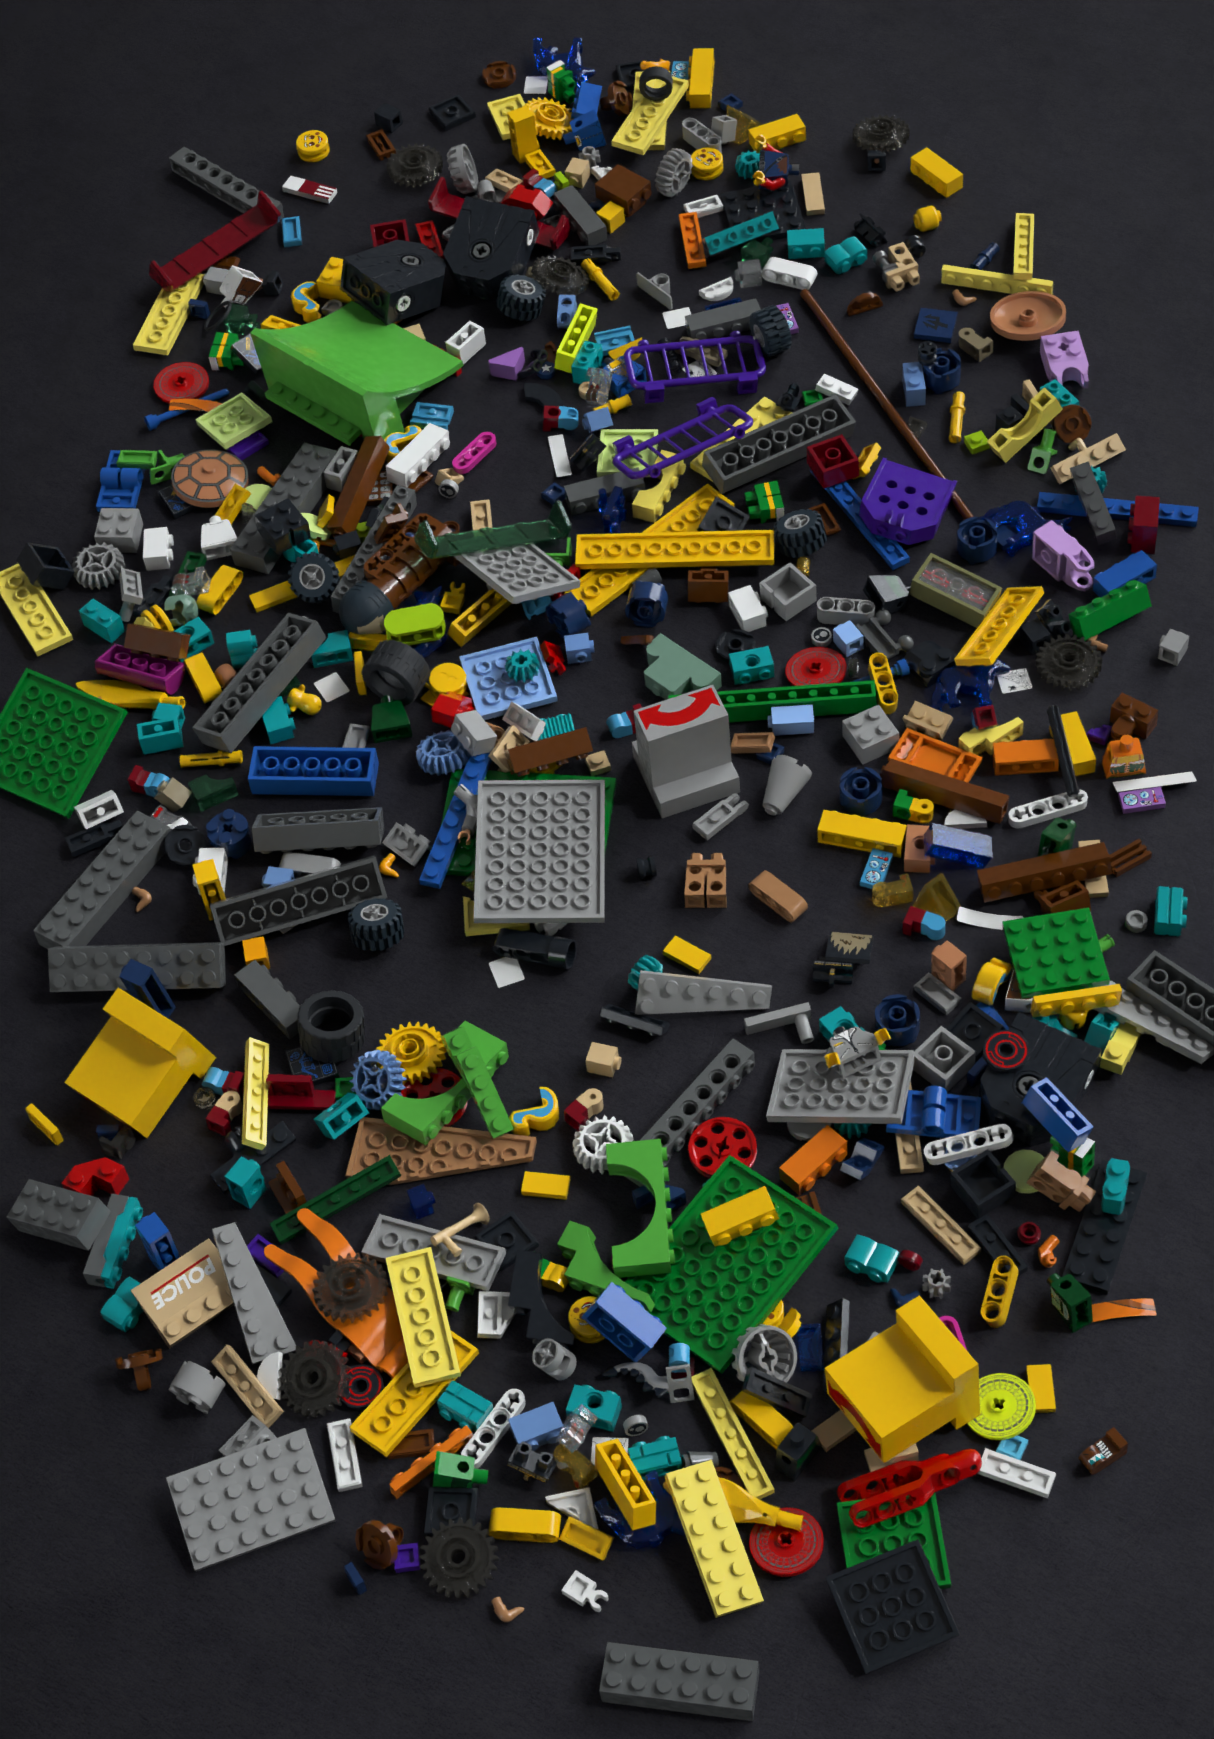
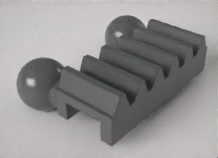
M879 610L874 618H869L868 623L862 626L859 623L855 625L863 635V642H865L866 647L870 648L871 653H883L887 659L898 655L900 650H911L914 642L910 636L903 635L895 643L880 625H887L891 620V614L888 610Z

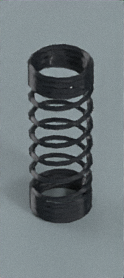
M662 338L657 342V344H662L664 342L671 343V341L668 338ZM669 350L666 353L671 351L672 353L667 355V357L670 355L674 356L668 359V361L676 358L674 361L668 362L670 363V370H676L670 371L671 375L675 376L680 374L683 368L676 352Z

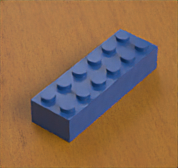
M254 746L248 782L252 794L374 796L379 761L376 748Z

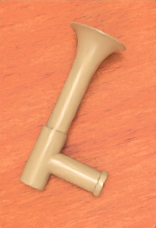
M475 1203L474 1211L471 1215L431 1236V1243L434 1246L443 1243L454 1257H458L462 1253V1249L450 1237L476 1222L487 1225L490 1220L487 1210L482 1204Z

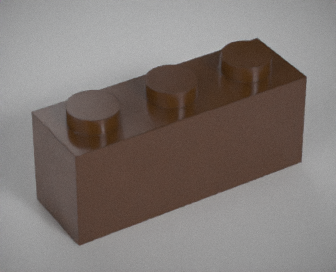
M127 624L124 648L131 649V653L143 654V652H148L150 657L161 658V655L167 656L169 661L179 662V659H187L190 635L139 624Z

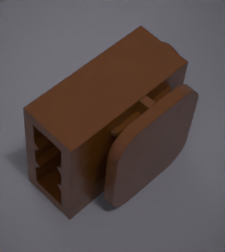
M617 164L595 183L596 198L605 203L611 201L624 208V216L630 217L645 205L647 199L652 195L651 181Z

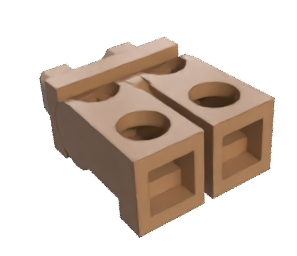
M700 853L691 854L690 860H687L684 892L685 908H705V886H707V908H727L726 860L723 859L722 853L711 854V860H703V855Z
M1051 1151L1036 1166L1026 1183L1051 1200L1060 1203L1059 1207L1065 1210L1068 1206H1071L1080 1212L1085 1204L1090 1203L1096 1191L1086 1185L1089 1181L1088 1177L1085 1175L1081 1177L1077 1171L1067 1169L1057 1161L1059 1155Z

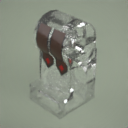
M588 368L587 375L590 376L589 389L586 391L585 396L588 404L604 405L608 399L613 372L602 368Z
M203 566L197 567L193 573L176 574L171 590L174 595L208 593L211 579Z
M583 1404L579 1405L567 1416L557 1441L573 1453L583 1443L590 1427L596 1422L598 1417Z

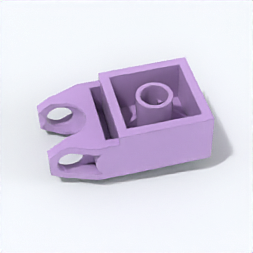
M1079 331L1041 336L1040 355L1049 381L1051 382L1056 379L1063 385L1065 381L1073 380L1078 382L1083 388H1088L1089 364Z
M1052 520L1033 532L1032 559L1057 581L1063 580L1067 585L1077 590L1086 591L1093 587L1092 577L1088 571L1094 569V560L1074 537H1071L1060 525H1057ZM1087 561L1090 565L1085 567L1084 562ZM1082 578L1087 580L1088 584L1080 585L1077 583V580Z

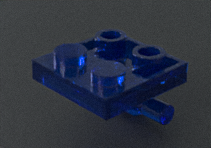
M614 486L610 497H607L606 489L601 488L598 491L599 498L597 502L598 510L601 512V519L604 523L605 534L620 533L621 522L625 520L627 510L624 509L625 496H623L622 487Z

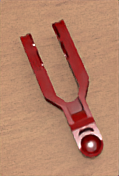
M964 1449L951 1455L939 1454L923 1461L901 1460L843 1482L837 1489V1496L841 1502L862 1500L850 1508L849 1516L855 1526L860 1528L867 1527L920 1507L935 1492L950 1487L960 1480L976 1475L982 1467L981 1456L975 1449ZM972 1465H976L975 1469H970ZM870 1482H878L875 1488L866 1489ZM855 1490L851 1497H843L846 1491ZM890 1502L887 1509L879 1510L882 1503ZM860 1511H867L865 1517L856 1519V1515Z

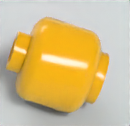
M927 206L917 209L916 214L913 215L916 229L926 232L938 228L942 217L940 211H937L934 206Z

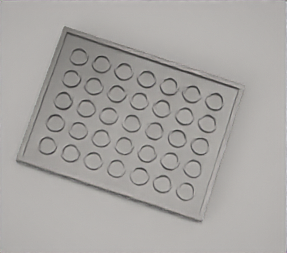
M605 780L478 781L474 923H604Z

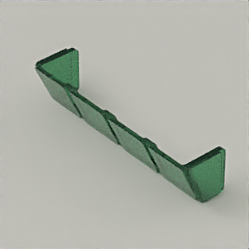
M558 500L555 501L546 520L526 523L519 522L513 525L493 528L486 527L467 532L446 533L434 536L428 520H424L420 523L414 540L428 558L436 559L565 539L569 536L572 527L561 501Z

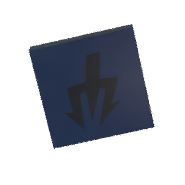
M921 308L914 331V339L951 343L958 312Z

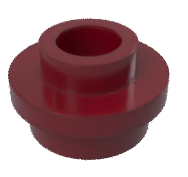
M1025 1222L1019 1226L1017 1236L1022 1243L1033 1245L1040 1240L1041 1231L1035 1223ZM1032 1233L1033 1236H1026L1025 1234Z

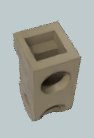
M963 328L959 331V347L978 362L993 353V340L989 337L983 339L975 334V331L971 328Z

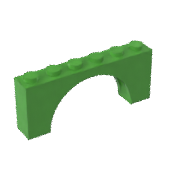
M464 1021L459 1027L464 1026L472 1046H477L492 1078L494 1072L501 1065L505 1064L509 1057L507 1043ZM463 1078L447 1092L431 1098L413 1099L395 1093L381 1107L383 1120L390 1126L426 1145L437 1136L445 1124L451 1121L456 1112L466 1105V1102L472 1095Z
M661 1139L606 1144L609 1175H621L639 1181L648 1188L656 1201L654 1216L648 1227L635 1239L621 1245L612 1246L614 1274L618 1278L671 1273V1264H675L674 1249L670 1250L669 1243H674L673 1230L668 1229V1222H672L671 1208H667V1202L671 1201L670 1188H665V1181H669L668 1167H664V1161H668L667 1147H662Z

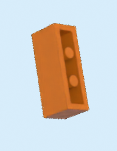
M1054 739L993 743L992 757L995 776L1058 771L1059 759Z
M826 1125L779 1167L780 1179L799 1196L805 1190L809 1191L818 1178L827 1175L837 1161L841 1162L846 1157L847 1140L829 1125Z

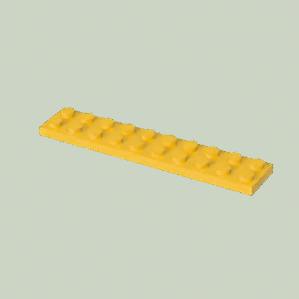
M706 484L642 533L699 532L697 528L715 497L720 498L733 507L735 506L732 501L709 484ZM649 568L592 569L579 579L580 588L571 589L568 592H571L578 601L580 599L584 601L587 607L585 612L592 617L633 586L632 582Z
M774 530L577 534L575 566L580 567V569L774 565Z

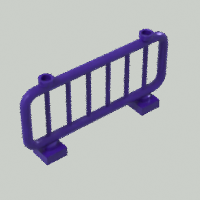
M733 331L730 333V337L652 345H649L647 340H640L638 346L630 347L624 353L628 381L632 387L644 390L645 404L664 402V390L666 387L738 380V394L757 393L758 378L764 375L766 371L758 339L754 340L753 336L748 335L741 336L740 331ZM740 343H750L753 345L759 367L757 371L746 372ZM736 344L742 372L728 374L721 345ZM703 347H718L724 374L709 375ZM699 348L705 376L690 377L684 349ZM680 349L687 378L672 379L666 351ZM662 351L668 380L653 381L648 352ZM644 354L649 382H639L636 380L631 355Z
M710 397L696 404L699 416L637 445H634L633 438L630 435L613 442L616 455L612 463L630 479H642L649 475L652 478H657L662 469L733 436L737 439L743 438L745 431L753 425V419L735 405L728 404L718 407L716 399ZM732 412L742 419L744 423L734 427L721 418L720 415ZM716 418L729 427L730 430L717 435L702 423ZM699 425L714 437L701 443L686 432V430ZM682 433L697 445L683 450L669 438ZM666 441L680 453L666 458L652 446ZM648 448L663 459V461L650 466L636 454ZM633 457L646 468L634 472L621 461Z

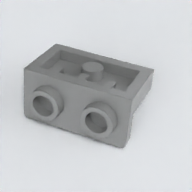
M396 822L382 843L415 867L426 850L431 852L432 847L429 845L431 841L421 834L419 837L414 834L416 830L405 823L402 826Z
M252 1415L219 1451L225 1457L277 1437L265 1424Z

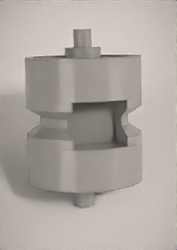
M553 1339L540 1341L532 1354L535 1366L556 1380L567 1379L576 1368L577 1361L575 1355Z

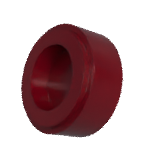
M902 1250L898 1261L906 1269L915 1271L920 1269L923 1259L913 1251Z

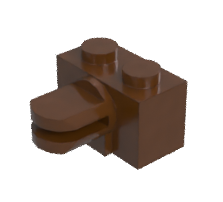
M716 566L701 567L699 571H688V602H728V571H718Z
M1122 692L1111 706L1110 722L1114 723L1111 726L1112 739L1120 740L1123 735L1134 736V734L1147 739L1157 726L1158 710Z

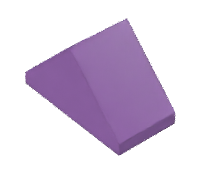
M520 347L488 360L491 376L517 380V374L525 364L524 349Z

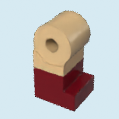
M592 1088L581 1094L564 1110L565 1122L578 1132L580 1125L586 1126L587 1119L603 1110L604 1105L601 1091Z
M236 1091L225 1092L205 1118L209 1130L223 1136L232 1131L231 1121L243 1110L240 1095Z

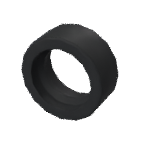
M663 67L647 68L640 75V93L646 99L652 101L666 99L673 89L671 73ZM653 79H659L664 81L666 85L661 88H651L646 83Z

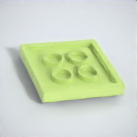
M242 392L195 419L197 425L224 449L234 446L239 441L249 437L272 422L271 416Z
M601 429L600 440L607 447L598 455L597 477L621 472L612 463L616 455L613 442L630 435L633 438L634 445H637L659 435L658 429ZM658 444L652 447L657 450ZM648 448L636 454L650 466L654 465L657 455ZM633 457L621 461L630 469L639 467L641 471L646 468Z

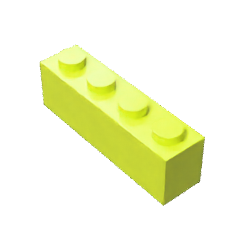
M580 303L556 352L554 368L572 374L571 366L584 341H588L595 327L597 308Z

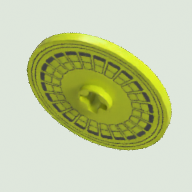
M996 1373L979 1379L980 1415L967 1424L972 1431L986 1439L1005 1440L1019 1435L1028 1428L1035 1416L1036 1401L1031 1388L1025 1381L1011 1374ZM996 1404H999V1405H1001V1406L1003 1405L1004 1408H1003V1409H999L998 1407L995 1408V1405H996Z

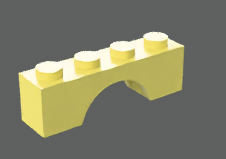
M1044 387L1030 400L1029 409L1018 424L1008 429L1000 428L987 443L992 451L1006 463L1057 416L1063 408L1057 398Z
M665 450L660 452L666 458L676 455V453ZM658 456L654 464L663 461V459ZM684 460L662 469L657 477L661 482L657 486L648 490H639L632 503L634 518L655 523L658 516L662 515L666 502H669L673 488L676 489L680 475H683L685 472L686 464H684Z

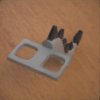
M627 1362L614 1367L609 1366L602 1374L604 1378L615 1377L618 1372L626 1375L630 1371L631 1377L638 1376L636 1382L645 1383L643 1391L655 1390L656 1397L658 1398L669 1392L671 1403L694 1400L690 1364L666 1367L667 1376H658L651 1367L639 1362ZM673 1370H686L687 1376L685 1378H671ZM675 1389H689V1396L674 1397L673 1391Z

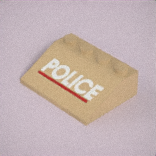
M209 1238L131 1290L169 1349L234 1305L218 1249Z

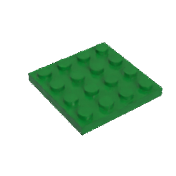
M1089 908L1002 921V928L1021 999L1110 984V978Z
M935 1493L920 1507L863 1528L855 1526L849 1516L850 1508L862 1500L837 1503L846 1569L919 1539L939 1588H951ZM890 1502L882 1503L879 1510L887 1509ZM860 1511L856 1515V1519L865 1517L867 1511Z

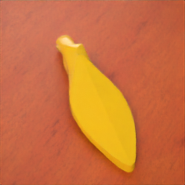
M90 680L76 683L79 690L97 698L101 697L102 700L121 708L156 710L158 703L182 705V708L185 707L183 696L168 697L165 692L151 691L125 681Z
M718 1477L735 1523H760L774 1527L780 1525L797 1531L801 1530L803 1515L800 1516L782 1511L780 1507L770 1505L751 1495L736 1483ZM665 1481L663 1483V1487L671 1495L667 1482Z

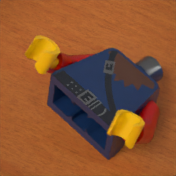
M760 134L755 138L754 147L756 149L762 148V150H760L759 171H756L752 176L755 178L753 181L754 185H759V189H769L771 191L787 186L788 175H799V165L789 164V155L780 152L766 143L765 136Z

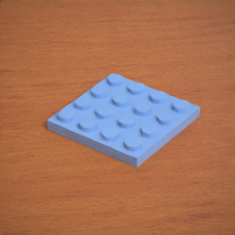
M537 637L459 656L461 666L466 673L467 685L475 710L484 720L505 715L511 701L524 709L558 701ZM520 649L523 652L529 649L531 653H535L540 663L538 676H533L532 681L527 679L525 684L522 680L516 683L514 679H510L505 670L507 656H512V651L518 653Z

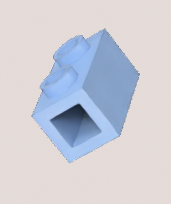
M813 705L771 707V715L767 716L768 728H772L775 736L814 733Z

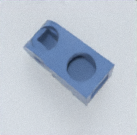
M559 295L557 327L559 329H568L577 311L575 295ZM569 300L572 304H563V301Z

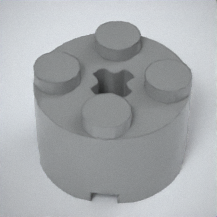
M184 1361L173 1379L169 1391L177 1395L176 1399L188 1405L191 1401L196 1404L195 1408L208 1414L223 1390L225 1382L217 1375L213 1379V1376L209 1374L210 1371L191 1361Z

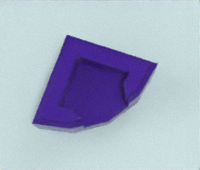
M1102 725L1099 728H1091L1086 733L1088 740L1105 746L1111 735V726Z

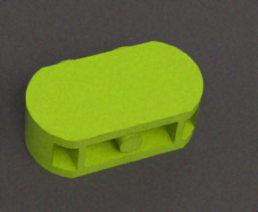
M433 603L392 610L384 619L387 640L399 641L408 646L439 640L446 631L443 610Z

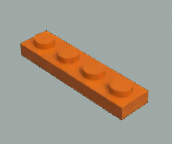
M697 212L679 214L688 269L706 267Z
M466 1425L462 1429H455L449 1435V1439L434 1445L430 1453L424 1458L416 1459L411 1464L410 1469L404 1473L396 1474L389 1484L391 1493L395 1498L398 1499L434 1471L437 1451L456 1454L462 1450L473 1436L469 1427Z

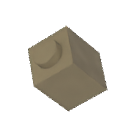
M172 777L167 781L163 780L156 788L158 792L154 798L174 813L184 806L192 792Z

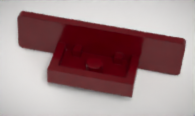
M267 1075V1109L326 1110L335 1103L336 1091L314 1090L311 1075Z

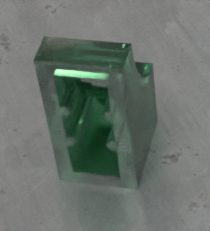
M206 774L188 782L189 789L192 792L191 795L201 812L238 796V791L232 777L215 780L209 778Z

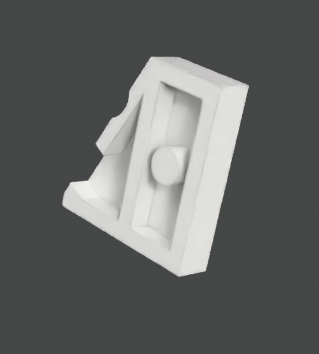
M479 1291L477 1338L501 1339L515 1315L513 1313L514 1309L508 1306L510 1292Z

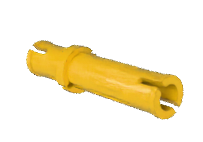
M589 258L588 261L587 259L583 260L581 267L588 273L589 278L597 283L611 301L613 299L616 300L620 293L603 275L601 268L595 266Z
M963 392L953 394V403L950 407L949 441L951 443H957V438L958 442L961 441L962 419L965 414V394Z
M218 750L217 753L180 755L181 768L219 765L221 767L225 766V764L243 762L241 750L233 751L232 753ZM230 757V758H226V759H214V758ZM200 759H208V760H202V761H193V760H200Z

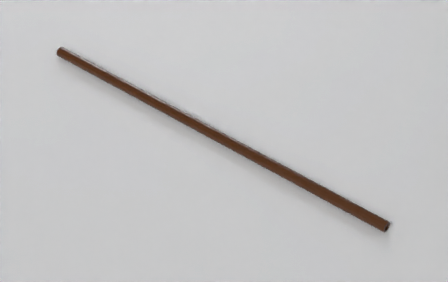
M807 289L802 290L800 296L930 474L946 479ZM954 490L950 501L964 520L974 517Z

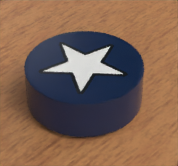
M545 361L540 371L537 372L538 377L541 379L553 378L556 374L555 365L552 362Z

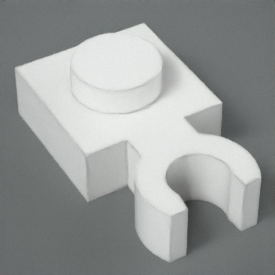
M576 1570L562 1589L563 1595L582 1607L586 1601L590 1602L592 1609L597 1612L601 1611V1606L595 1601L599 1598L605 1601L609 1599L606 1592L602 1590L595 1591L597 1587L596 1582Z

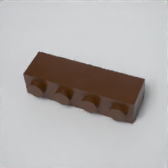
M584 727L510 748L504 752L511 775L517 773L518 777L530 774V769L537 768V771L548 769L551 763L556 762L557 766L569 763L568 759L576 757V760L587 758L588 753L592 752L593 748L587 728Z

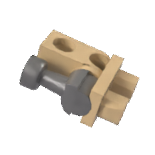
M904 242L888 247V256L882 250L873 255V262L877 266H881L883 270L882 279L886 282L888 289L893 288L897 292L904 288V283L909 282L913 286L920 283L918 264ZM900 249V254H896L895 250Z

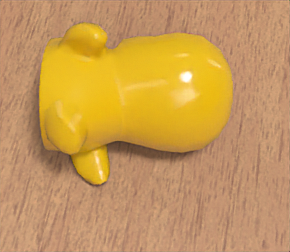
M303 684L290 691L287 703L290 706L291 712L299 708L308 715H315L320 711L322 707L321 699L314 694L304 693L305 686Z

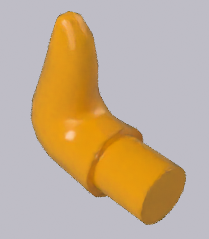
M389 853L381 861L379 870L384 875L398 878V873L390 868L396 859L394 854Z

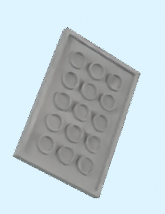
M516 530L449 545L448 552L512 604H519L523 601L536 600L539 597L552 596L555 593L568 592L571 589L580 588V580Z
M782 1049L766 1114L768 1122L902 1124L915 1061L914 1050H879L881 1061L843 1078L837 1065L831 1068L827 1067L824 1058L827 1050Z
M305 1428L166 1477L196 1572L336 1521Z

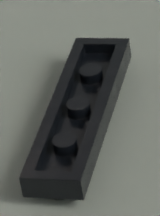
M844 1298L827 1305L823 1376V1392L826 1394L825 1367L848 1354L850 1301Z

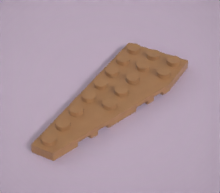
M363 1117L359 1121L346 1178L352 1177L388 1155L391 1156L401 1177L387 1185L533 1161L537 1140L536 1137L505 1133L493 1139L488 1131L443 1126L437 1136L424 1145L385 1123L383 1119Z

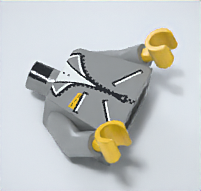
M841 1026L837 1027L833 1031V1037L829 1040L831 1047L827 1049L824 1056L825 1063L828 1068L837 1065L841 1076L845 1078L881 1061L878 1046L882 1045L886 1040H890L891 1037L886 1028L879 1029L873 1034L863 1031L856 1026L848 1030Z

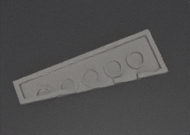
M640 970L635 1014L769 1009L772 985Z
M1110 981L1109 985H1115L1116 983ZM1121 988L1122 994L1119 1005L1094 1009L1102 1014L1107 1012L1117 1017L1116 1021L1123 1025L1127 1022L1137 1027L1136 1031L1141 1034L1145 1033L1155 1036L1157 1042L1200 1064L1214 1054V1047L1207 1041L1199 1038L1187 1028L1177 1024L1168 1016L1163 1015L1152 1008L1151 1005L1141 1001L1123 988Z
M236 1223L212 1229L252 1365L262 1362L267 1356L275 1352H282L285 1355L297 1351V1346Z

